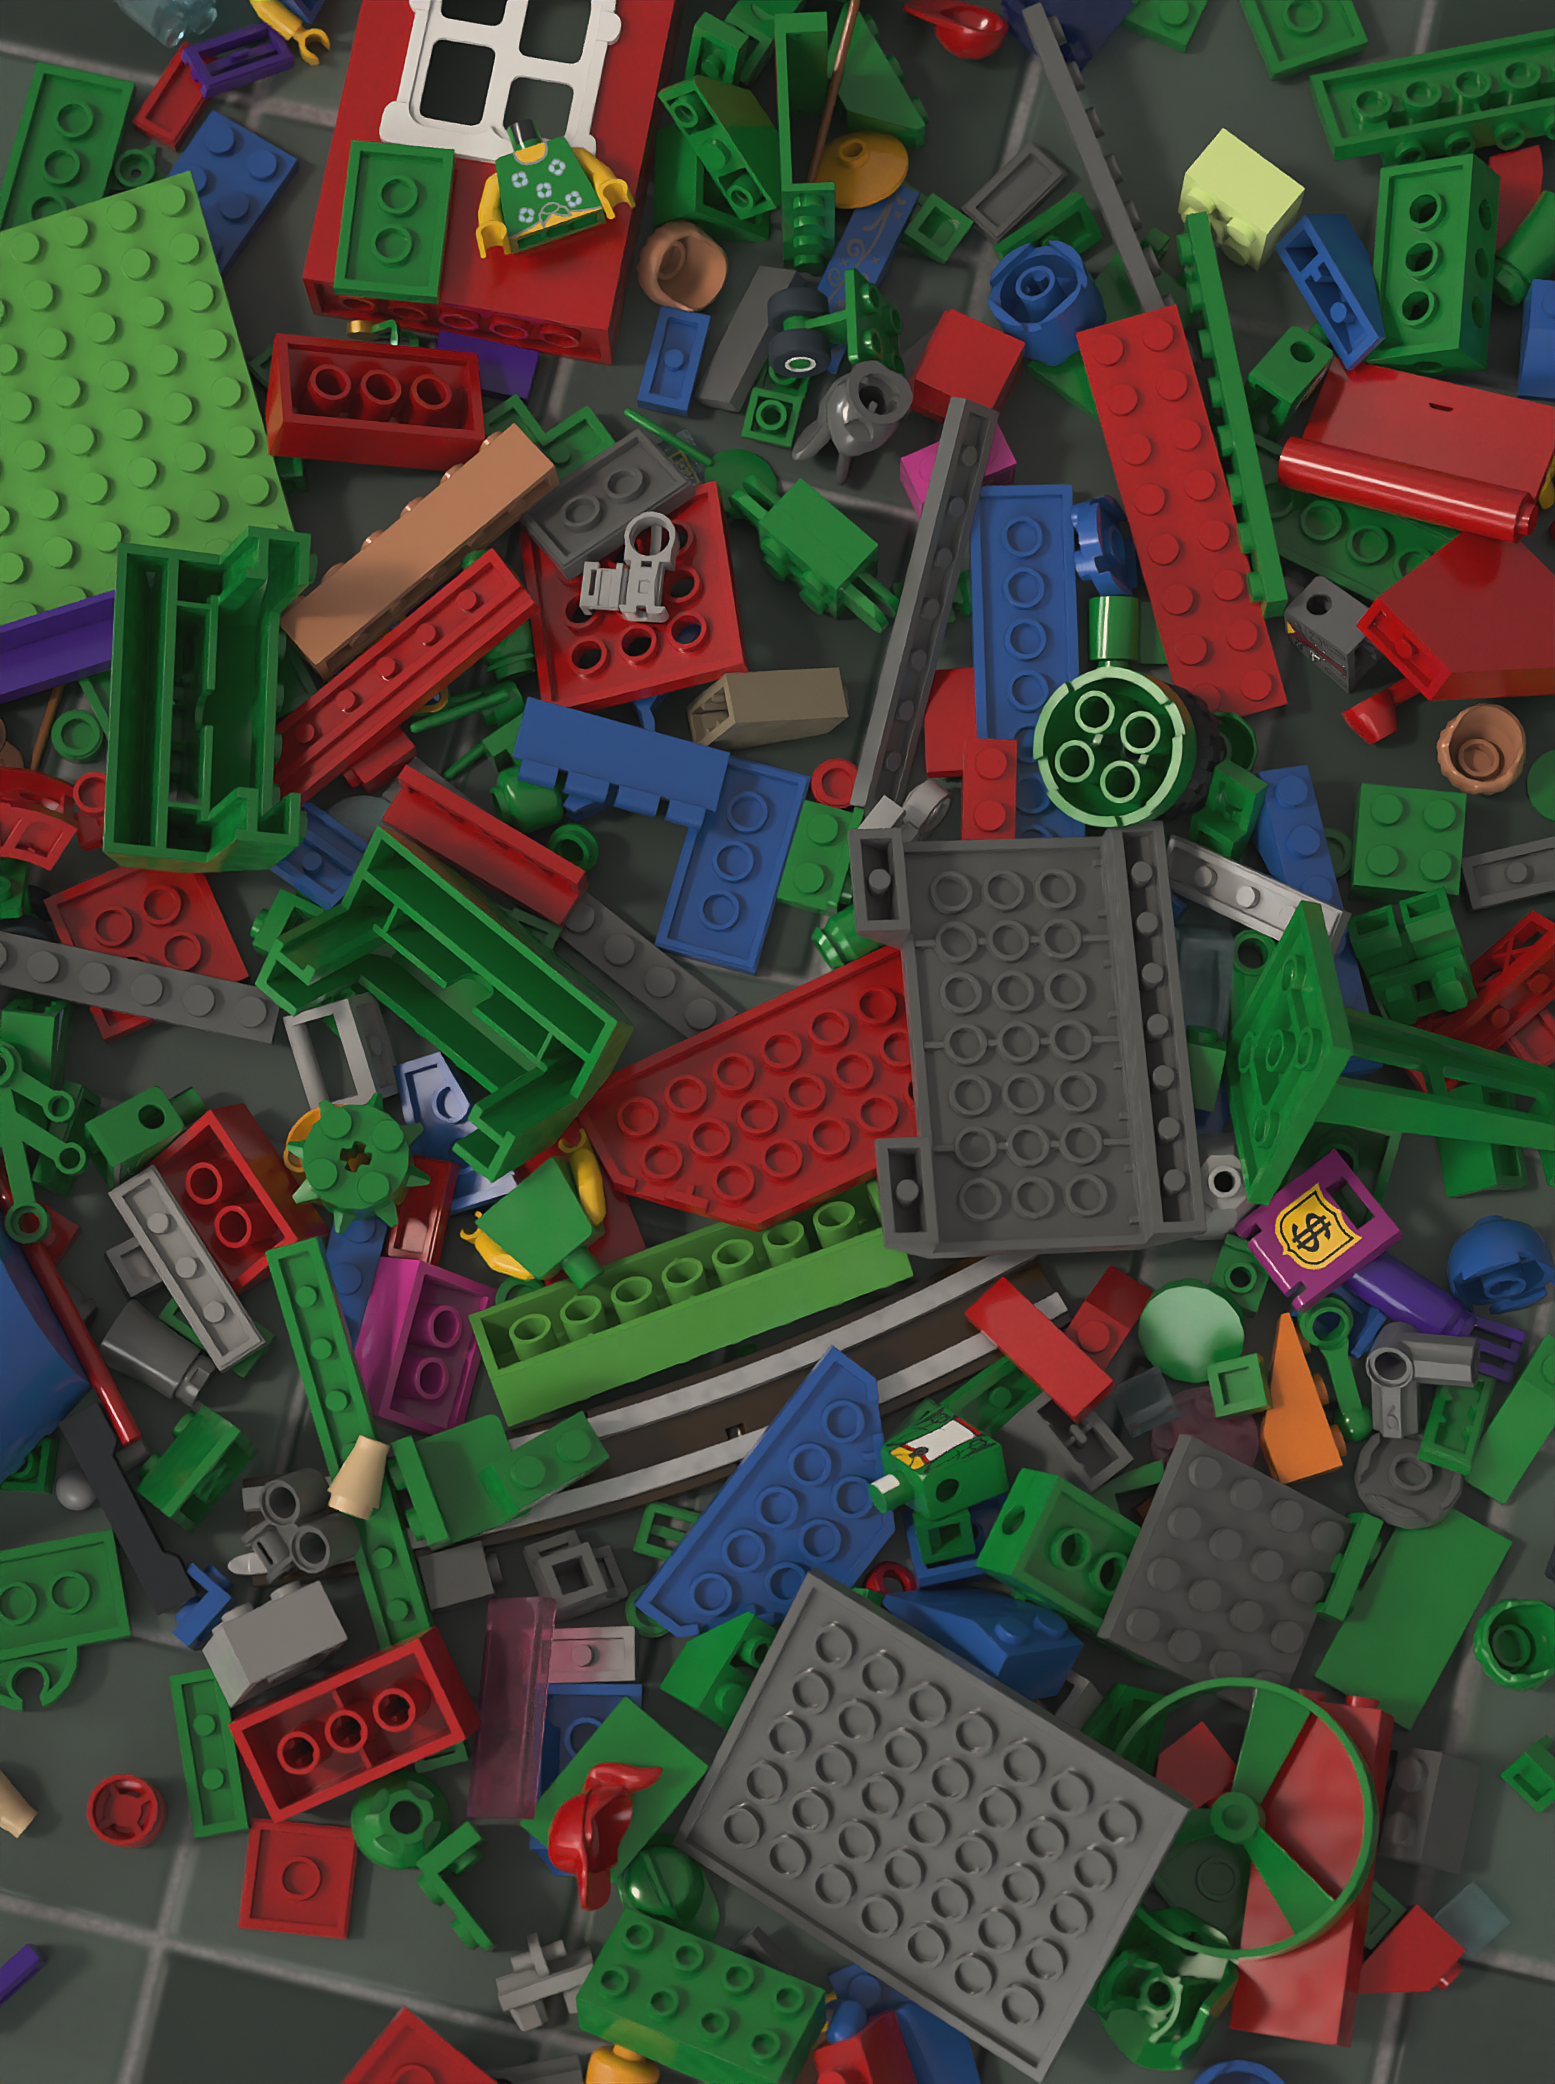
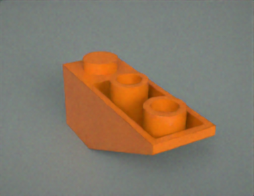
M1289 1312L1281 1314L1276 1322L1268 1375L1273 1409L1263 1411L1259 1443L1271 1477L1291 1487L1338 1471L1343 1465L1340 1457L1347 1455V1451L1338 1425L1329 1426L1322 1406L1329 1404V1399L1324 1382L1319 1373L1311 1375L1304 1355L1311 1353L1310 1343L1304 1338L1299 1325L1293 1324Z

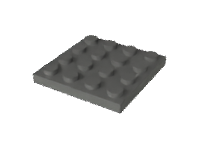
M1180 1434L1097 1637L1192 1684L1217 1678L1240 1677L1269 1681L1288 1688L1317 1617V1614L1313 1613L1316 1602H1323L1334 1575L1330 1571V1567L1334 1557L1339 1552H1343L1353 1525L1348 1523L1349 1518L1193 1436ZM1225 1690L1212 1694L1251 1713L1256 1690Z

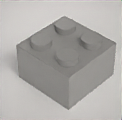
M299 1580L291 1582L271 1593L270 1597L272 1600L255 1610L251 1603H246L227 1612L221 1617L223 1622L212 1629L214 1635L202 1651L230 1708L326 1664L347 1641L348 1638L319 1580L305 1587H302Z

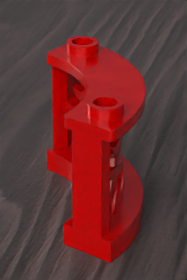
M0 766V857L24 860L51 871L78 829V821L74 820V785L43 772Z

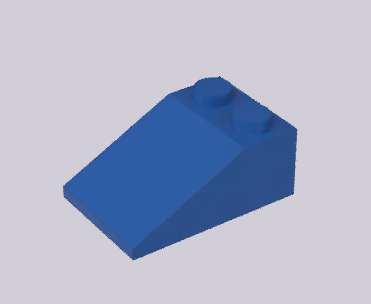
M965 1584L886 1594L882 1602L895 1617L1029 1700L1057 1696L1084 1645L1068 1628L1066 1621L1050 1609Z

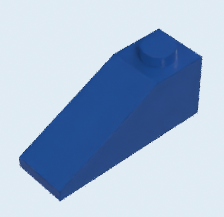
M1305 214L1274 247L1347 370H1351L1386 338L1370 256L1345 214Z

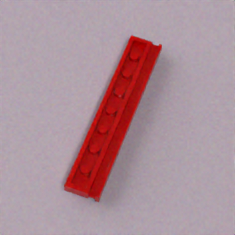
M494 548L483 554L275 726V732H280L282 735L281 756L277 764L274 763L273 783H278L280 786V801L290 792L300 793L301 807L541 609Z

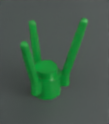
M511 678L499 683L493 681L477 689L450 695L451 702L449 707H457L411 724L410 729L412 732L417 733L478 712L485 726L488 728L496 724L497 729L495 731H497L522 714L525 704ZM482 741L456 761L441 777L449 782L485 754Z

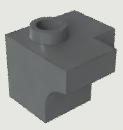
M575 1529L524 1547V1558L551 1626L627 1600L629 1593L610 1545L591 1549L589 1542H580Z

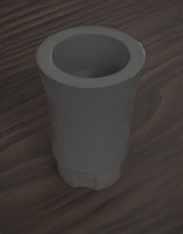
M132 1298L121 1311L98 1349L108 1368L119 1371L153 1388L171 1400L175 1397L190 1407L197 1403L217 1370L213 1360L202 1354L203 1349L169 1328L135 1298Z

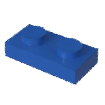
M661 305L637 398L638 407L688 418L711 326V316Z

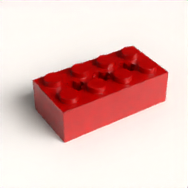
M435 1625L249 1709L229 1723L228 1727L272 1821L276 1824L463 1741L483 1724ZM397 1697H404L409 1705L401 1708L397 1702ZM352 1717L356 1719L361 1725V1727H359L356 1730L352 1727L349 1719ZM303 1739L311 1743L313 1746L311 1750L308 1751L304 1747Z

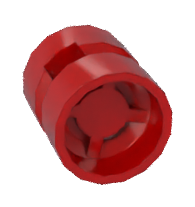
M116 1774L102 1780L93 1789L87 1802V1818L93 1832L101 1840L122 1848H141L151 1844L162 1834L167 1823L168 1806L163 1793L153 1783L131 1774Z

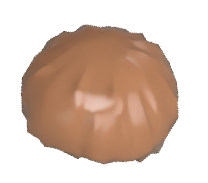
M684 220L665 223L657 228L651 236L647 237L646 245L641 248L639 253L640 261L636 265L638 271L637 279L640 286L654 303L689 312L700 311L716 299L725 285L729 271L728 259L723 248L700 225Z
M1479 703L1461 711L1455 718L1447 722L1446 728L1440 732V738L1436 745L1438 751L1437 762L1441 765L1442 775L1449 779L1452 786L1470 795L1483 794L1490 796L1496 792H1503L1518 780L1523 773V765L1527 760L1526 736L1523 726L1508 709L1495 704Z

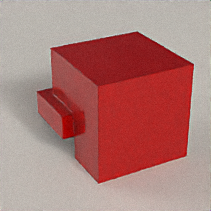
M952 308L950 311L945 310L908 381L913 394L910 409L944 425L950 398L956 397L965 398L998 411L1000 416L1022 372L1025 342Z

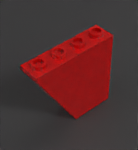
M1463 531L1378 596L1356 625L1429 701L1555 694V575L1521 541L1518 544H1513Z

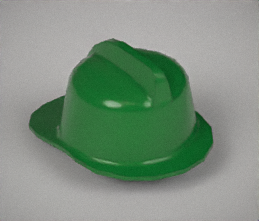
M655 1832L615 1880L618 1895L624 1909L625 1907L712 1943L718 1931L720 1914L715 1895L701 1864L671 1845L676 1835Z

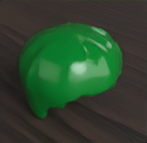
M1514 1597L1501 1599L1487 1609L1485 1614L1477 1620L1476 1630L1473 1635L1474 1655L1482 1666V1672L1490 1677L1494 1684L1508 1690L1524 1692L1526 1690L1539 1689L1555 1675V1608L1541 1600L1534 1601Z

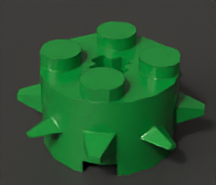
M374 1093L366 1105L348 1104L343 1107H335L326 1099L319 1102L321 1118L312 1126L306 1140L288 1142L287 1145L288 1151L302 1159V1166L306 1175V1180L292 1196L296 1204L321 1201L323 1206L334 1214L335 1233L343 1235L352 1221H371L375 1219V1216L391 1228L397 1226L399 1221L396 1204L399 1205L404 1201L410 1187L429 1185L431 1180L430 1176L414 1166V1159L410 1151L411 1147L425 1131L421 1122L398 1125L389 1114L383 1112V1099L380 1093ZM358 1154H365L370 1164H362L358 1167L357 1172H352L348 1164L349 1159L356 1158Z

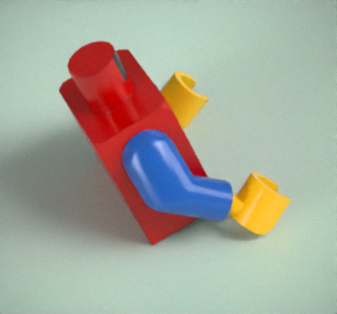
M835 1992L826 1994L827 2022L822 2032L827 2030V2039L819 2044L813 2052V2058L819 2074L817 2084H917L894 2009L867 2017L866 2011L860 2003L852 2000L838 1999Z

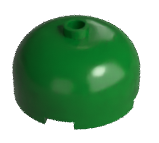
M1099 667L1096 670L1082 674L1071 682L1063 683L1049 698L1043 707L1036 725L1033 757L1034 760H1038L1042 779L1049 791L1046 793L1047 796L1065 814L1079 822L1092 826L1127 827L1157 818L1172 807L1181 797L1195 768L1197 738L1187 707L1167 684L1141 671L1120 667ZM1132 752L1141 754L1140 759L1136 760Z

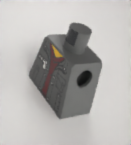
M1285 576L1284 583L1288 597L1284 611L1286 638L1349 694L1383 658V653L1356 627L1369 608L1323 576L1315 577L1306 588L1290 576Z

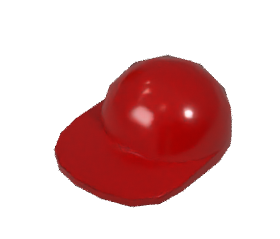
M910 0L903 5V10L934 23L935 35L944 49L960 59L980 60L993 55L1001 47L1009 30L1007 21L999 14L988 8L960 0Z

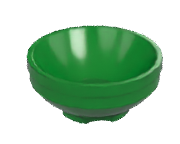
M395 1770L368 1782L357 1795L352 1806L350 1819L352 1835L364 1856L374 1864L390 1870L414 1869L418 1867L415 1864L417 1861L447 1838L450 1827L449 1805L443 1792L428 1777L414 1771ZM397 1802H411L417 1806L421 1813L420 1825L411 1834H402L396 1831L390 1823V1812Z

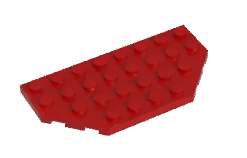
M887 945L610 1074L576 1116V1120L580 1127L585 1130L593 1152L613 1189L730 1225L760 1232L876 1177L877 1167L874 1144L876 1138L917 1137L901 950Z

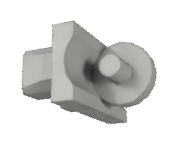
M537 1931L526 1935L530 1951L510 1957L515 1972L496 1979L499 1991L498 1998L503 2012L510 2009L521 2031L542 2026L545 2022L549 2021L542 1998L561 1991L569 2013H577L575 1997L595 1963L590 1947L567 1954L563 1940L542 1946Z

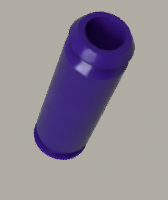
M1386 1250L1341 1284L1374 1308L1381 1310L1393 1321L1410 1324L1418 1329L1420 1333L1467 1337L1478 1321L1474 1311L1470 1314L1464 1311L1461 1301Z

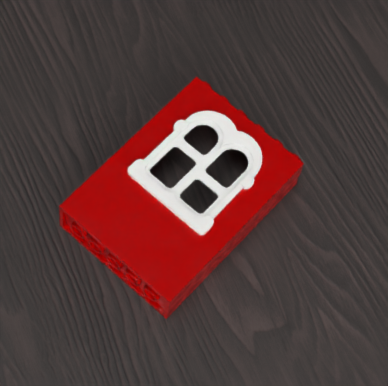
M362 0L302 276L313 315L347 321H371L377 324L387 320H394L400 324L401 330L439 336L440 330L534 350L544 355L612 366L655 157L656 131L661 127L665 108L657 94L663 88L668 87L670 83L686 0H591V14L582 57L574 64L527 57L520 53L519 45L529 0H507L503 21L497 26L445 18L441 13L443 0ZM439 40L485 46L495 51L496 56L483 118L475 126L428 119L420 113L433 46ZM517 78H529L570 86L574 91V96L564 137L570 147L585 148L608 166L617 179L624 180L629 187L636 206L631 208L629 203H618L612 208L615 218H607L604 211L606 219L604 224L513 254L511 250L510 254L505 255L502 246H492L486 251L487 258H481L476 230L479 227L478 211L485 183L491 175L497 173L495 160L514 152L508 133L503 127L512 82ZM542 138V139H543V142L548 141V140H551V139ZM351 140L455 149L456 163L439 304L335 295L333 285Z

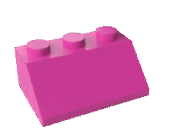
M380 1257L355 1347L356 1358L377 1425L430 1437L464 1424L482 1356L468 1315L495 1306L498 1289L421 1260Z

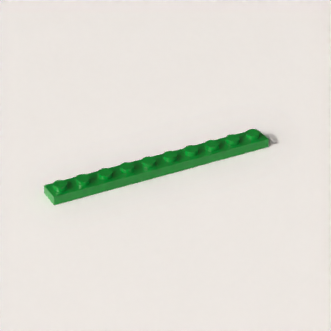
M321 1235L267 1250L265 1254L331 1481L333 1482L355 1447L359 1435L380 1442L381 1440ZM386 1462L379 1509L373 1508L370 1519H362L341 1511V1513L349 1516L356 1523L360 1532L361 1542L359 1550L354 1555V1559L381 1650L435 1626ZM397 1697V1702L401 1708L409 1705L404 1697ZM468 1739L414 1762L416 1772L420 1774L468 1761L472 1757Z

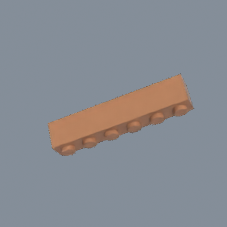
M515 423L504 432L497 431L491 434L482 443L478 454L466 464L460 463L450 468L444 474L440 485L425 498L420 496L412 500L403 509L400 519L388 529H381L371 534L362 544L361 551L346 564L341 562L333 566L323 576L321 584L306 597L299 596L295 598L283 610L279 629L280 631H285L286 642L325 683L462 568L460 561L473 550H484L515 524L522 514L526 511L528 512L537 502L560 485L555 465Z

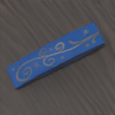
M900 185L887 198L870 206L855 209L817 288L829 301V314L846 310L845 270L856 268L869 282H873L877 289L882 287L902 240V235L921 194ZM831 344V363L825 371L838 376L848 352V345Z

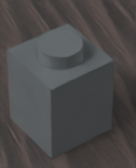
M481 1540L418 1557L429 1605L435 1615L498 1598L495 1584L504 1582L496 1551L486 1553Z

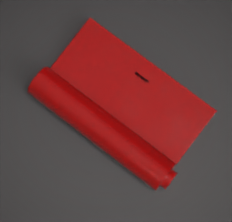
M1334 356L1302 438L1290 437L1282 450L1277 471L1278 484L1284 488L1518 544L1524 535H1532L1537 523L1539 509L1536 503L1555 455V407L1360 362L1354 369L1347 370L1340 357Z

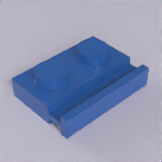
M307 801L302 805V811L307 813V832L303 843H299V847L269 870L327 911L341 904L368 843L310 801Z

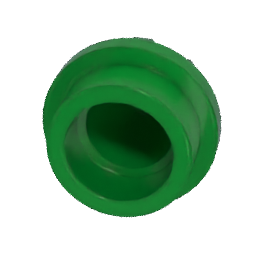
M568 823L560 826L553 832L548 842L549 850L586 872L598 861L600 854L598 840L588 827L581 824Z

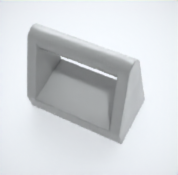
M369 991L305 1010L295 1017L292 1015L283 1017L311 1110L319 1107V1102L324 1099L332 1104L364 1105L367 1104L374 1093L382 1094V1099L399 1093L393 1066L397 1065L377 998ZM331 1014L334 1015L358 1093L332 1102L329 1100L306 1025L307 1021Z

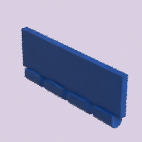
M528 697L512 759L522 761L517 777L518 781L553 790L558 771L567 773L563 793L604 804L609 785L614 786L618 789L613 807L654 818L661 799L668 801L664 821L700 830L705 812L712 814L716 812L730 752Z

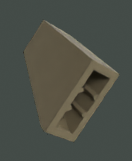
M839 667L747 673L736 672L725 673L685 708L692 742L728 752L827 734L849 717V694L847 688L842 684Z

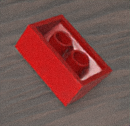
M244 1103L210 1109L140 1170L142 1172L151 1165L156 1166L237 1296L272 1276L265 1251L319 1235L323 1239L331 1232L311 1202L296 1204L292 1196L299 1189L300 1185L285 1166L283 1160Z

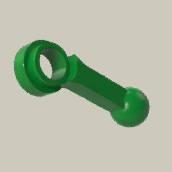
M1331 1292L1306 1312L1298 1313L1297 1322L1304 1338L1309 1343L1318 1346L1325 1356L1338 1405L1332 1417V1424L1338 1425L1345 1441L1360 1442L1368 1438L1374 1430L1372 1409L1366 1403L1360 1401L1348 1356V1335L1353 1327L1352 1312L1344 1298ZM1335 1312L1341 1316L1339 1325L1333 1331L1319 1333L1313 1330V1323L1320 1314Z

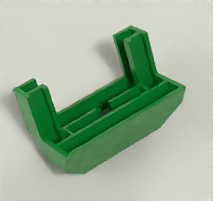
M248 526L221 555L117 542L103 852L120 866L179 873L271 869L299 847V843H303L307 832V813L300 810L301 794L290 792L280 801V786L278 783H273L274 763L277 764L279 762L282 751V735L280 732H275L276 713L281 711L284 700V684L282 681H277L278 662H282L286 650V633L279 630L280 613L315 580L317 554L316 552H310L311 534ZM176 636L184 637L182 682L174 681ZM169 782L177 783V802L168 801Z
M377 825L341 904L276 937L255 982V985L273 999L275 1004L285 1009L293 1017L358 982L372 993L381 1004L390 1008L414 1028L418 1035L427 1039L450 1058L458 1068L468 1073L492 1093L475 1103L468 1117V1120L478 1129L458 1140L452 1148L474 1171L483 1175L491 1183L554 1145L610 1076L635 1029L633 1023L612 998L463 876L400 833Z

